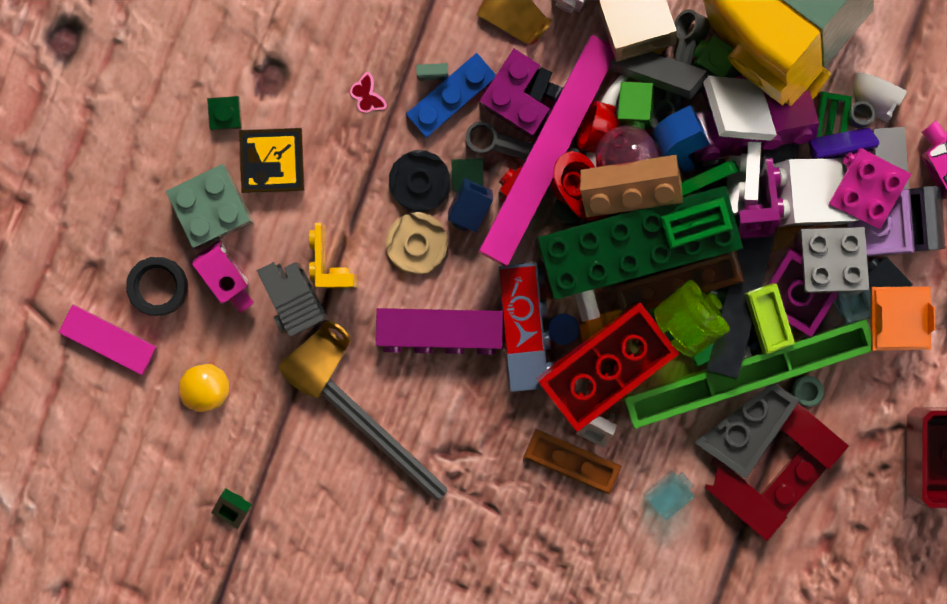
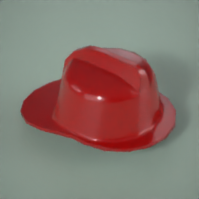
M571 151L564 153L557 159L554 166L551 187L555 197L560 202L568 205L578 217L586 221L595 222L605 219L609 214L586 218L581 196V170L595 168L594 164L587 156L580 152Z

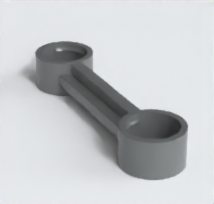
M687 9L682 11L674 22L677 38L679 39L674 60L691 65L695 46L700 44L702 39L705 40L709 33L710 24L705 16L694 10ZM695 20V26L693 30L688 34V28L691 25V23ZM666 90L664 100L654 106L652 126L654 129L666 118L671 110L673 114L684 109L680 106L683 96Z
M484 121L473 123L466 132L467 146L477 154H486L494 151L526 161L534 145L527 141L496 133L495 128ZM478 127H487L492 132L493 142L486 149H478L470 141L472 131ZM568 148L566 153L571 151L582 153L575 148Z

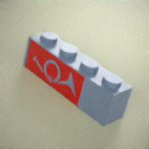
M537 262L514 264L507 267L499 266L510 391L543 389L536 378L552 366V362L546 363L545 350H551L549 331H543L542 319L548 318L546 300H540L539 288L545 287L543 268L537 269Z

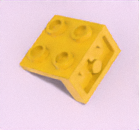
M315 223V230H309V249L315 250V262L309 263L310 281L315 282V287L357 288V275L350 274V269L329 268V274H326V226L322 223Z

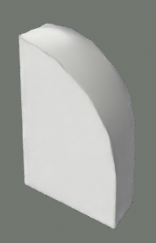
M857 72L855 74L853 90L857 102L866 101L870 103L875 109V117L888 122L896 105L900 106L907 91L867 73Z

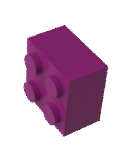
M789 247L766 284H777L789 324L811 337L839 292L806 293L804 291L802 254Z

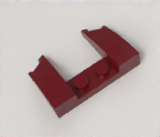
M799 403L780 430L801 448L761 494L716 457L712 458L710 464L718 467L713 486L705 484L704 487L766 541L770 539L788 518L786 515L826 469L829 470L849 447L847 443Z

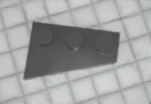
M776 383L770 384L694 443L744 478H748L800 400Z

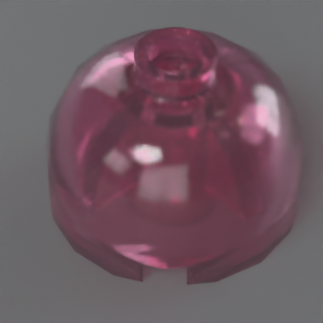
M631 125L615 127L606 132L599 140L595 151L597 167L608 165L621 166L640 160L660 157L658 148L651 136L646 131Z

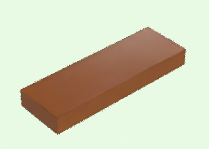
M536 428L523 456L525 459L609 495L622 467L615 462Z

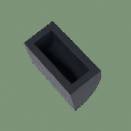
M941 186L908 189L910 190L915 252L946 249Z

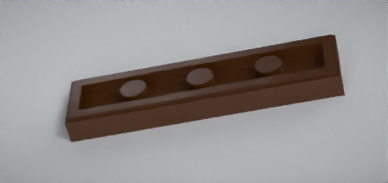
M732 251L614 288L621 311H624L635 301L640 302L646 310H650L745 281L736 251Z

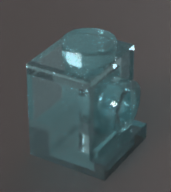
M870 288L867 291L839 292L838 299H835V306L839 316L844 317L847 324L871 316Z

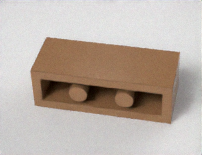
M677 155L581 170L580 191L586 218L683 203Z

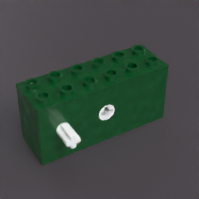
M726 186L683 197V203L639 209L543 235L535 239L550 299L556 300L575 294L582 322L600 317L593 289L743 249ZM720 197L724 198L733 229L672 249L668 247L667 237L664 234V227L660 216ZM719 206L671 221L670 225L672 227L719 212ZM721 218L674 233L673 235L677 239L724 223Z

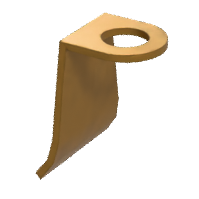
M483 0L477 12V16L497 26L526 45H533L552 22V19L550 17L547 18L532 0Z
M326 321L320 330L278 365V368L295 388L308 396L318 398L350 345L351 338L340 325L333 321ZM330 328L337 330L344 339L337 337Z

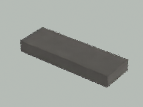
M648 52L618 62L614 58L610 62L611 71L644 83H653L655 87L692 99L704 84L703 81L708 77L706 70L654 52Z

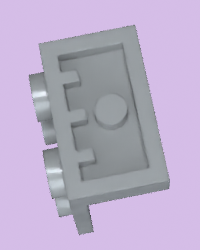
M865 227L801 229L794 237L795 250H802L804 291L806 293L856 292L869 289Z

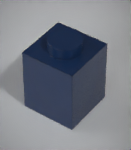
M464 178L448 209V220L451 221V224L459 230L468 231L469 229L477 233L493 201L492 190Z

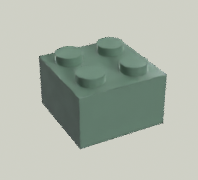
M224 164L166 191L194 249H200L254 223L228 167Z

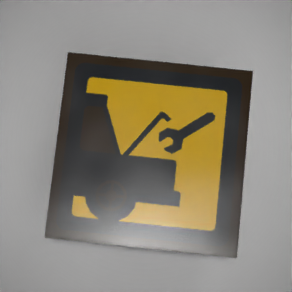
M302 128L239 130L241 193L304 191Z

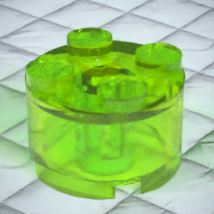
M693 280L686 282L663 300L654 310L655 319L663 334L669 331L675 338L670 343L688 357H694L730 331L728 323L721 317L719 310L722 308V304L719 299L712 293L708 295L702 293L699 286Z

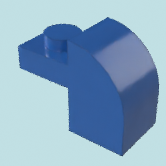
M691 105L663 119L655 127L652 134L660 157L677 155L678 165L684 173L696 168L691 153L710 145L702 123Z

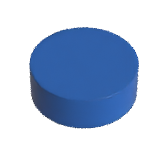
M569 314L554 316L548 324L550 338L560 345H568L574 342L579 335L577 320Z

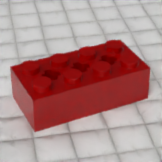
M635 301L539 375L536 380L573 428L579 432L680 353L640 302ZM630 339L632 341L636 339L639 341L636 345L638 351L635 354L630 351L626 353L625 351L628 347L626 343ZM606 359L609 361L613 359L614 362L611 364L613 370L610 373H607L605 370L602 373L600 372L602 360ZM579 378L583 381L586 378L589 380L586 383L588 390L584 393L580 390L574 391L577 386L575 382Z

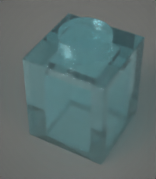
M673 470L669 471L643 493L666 521L695 497L690 491L694 487L691 481L683 472L677 475Z

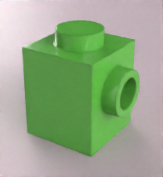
M714 35L708 42L702 39L693 53V56L697 59L692 66L706 70L707 76L725 77L732 66L727 57L734 48Z
M621 82L618 120L620 126L625 127V130L643 132L644 128L652 129L655 101L653 83Z

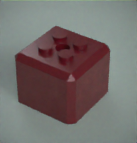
M914 407L907 414L906 493L913 501L929 508H947V460L945 457L947 450V407Z

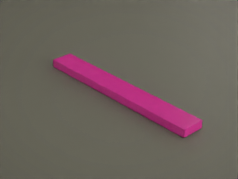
M592 34L589 37L478 253L504 267L508 266L553 178L557 159L566 153L611 66L610 62L614 59V55L609 43Z

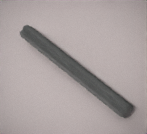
M329 378L320 394L434 500H440L446 494L447 487Z

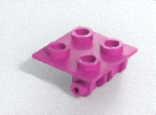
M859 148L858 152L847 153L844 156L843 164L846 165L848 170L829 204L881 229L911 173Z

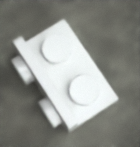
M748 142V154L741 153V156H729L728 161H736L740 170L727 177V191L734 215H738L739 211L744 210L746 206L758 205L761 142Z

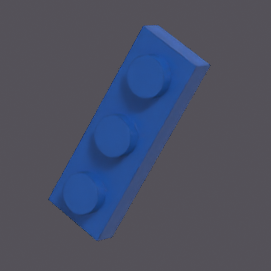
M475 53L407 112L406 115L421 133L428 138L493 81L496 74L479 54Z

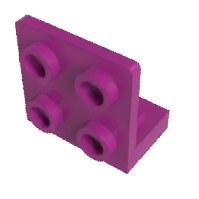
M773 158L765 160L760 173L763 205H749L738 213L736 224L740 239L773 236L777 226L781 224V218H784L783 199H777V187H780L781 184L779 167L774 168Z

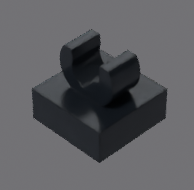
M541 67L536 74L528 95L539 102L543 96L556 101L563 87L549 82L553 72Z

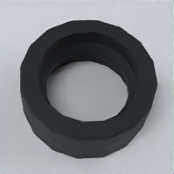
M149 257L139 261L131 269L126 280V293L130 303L138 311L149 316H165L175 312L184 303L188 294V279L184 270L176 262L164 257ZM153 268L167 270L173 276L176 283L173 297L162 305L148 303L139 291V282L142 276Z

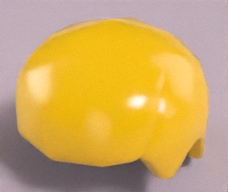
M212 364L191 367L184 372L179 380L178 395L183 405L190 410H194V412H204L220 407L229 394L228 378L223 370Z

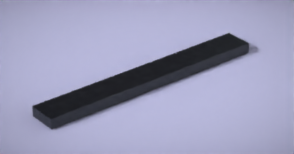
M794 142L781 145L773 150L765 149L760 165V173L766 159L773 158V164L795 159L799 144ZM759 173L758 205H763ZM777 228L773 236L741 239L743 249L738 250L737 257L745 282L728 286L706 370L708 373L734 380L738 379L753 323L744 293L762 287Z

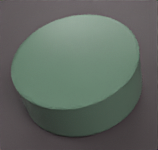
M801 376L792 384L791 394L800 400L799 404L801 406L813 407L822 400L824 388L817 378Z

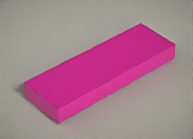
M72 304L58 332L141 375H144L157 349V346Z

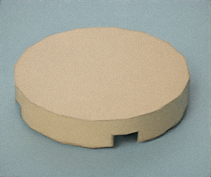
M420 212L406 214L395 220L388 230L386 238L387 253L393 264L402 271L415 275L428 273L438 267L445 258L448 247L447 235L441 223L431 215Z

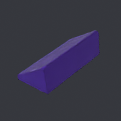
M867 127L817 137L808 142L812 159L844 157L847 153L858 152L859 148L870 152L880 145L876 135Z

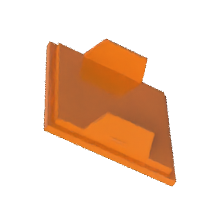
M871 287V351L931 350V333L935 330V307L931 304V287Z

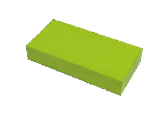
M771 283L744 293L762 354H769L795 344L777 284Z

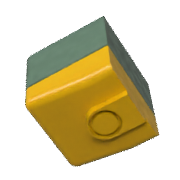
M703 0L709 24L725 43L734 48L727 57L730 63L743 76L782 106L784 103L789 106L795 103L823 71L822 67L825 68L873 12L874 0Z

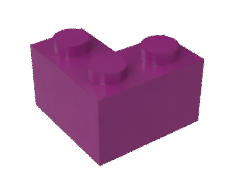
M513 48L479 101V105L532 139L550 109L525 93L537 74L540 64Z

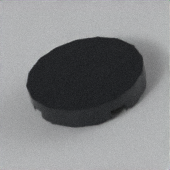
M413 150L402 155L394 162L389 173V188L393 198L401 207L412 212H427L437 208L446 199L450 190V173L446 164L438 155L426 150Z

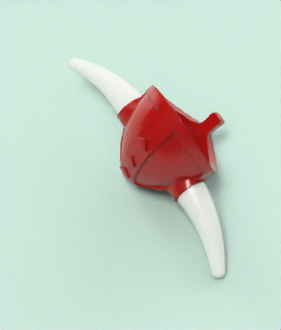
M622 74L610 86L602 102L595 101L589 106L575 134L578 147L586 151V156L591 160L595 168L599 166L604 150L614 146L622 137L623 132L615 115L621 82H626L629 78Z

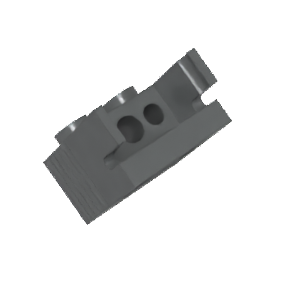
M273 262L256 271L278 315L274 316V319L281 333H288L289 337L296 336L328 320L301 263L294 262L284 267L288 275L286 277L281 264L275 265Z

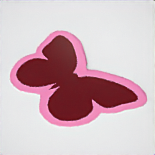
M366 72L359 82L353 84L350 90L351 96L358 100V109L366 113L372 110H383L387 107L386 101L378 94L373 93L374 79L369 72Z

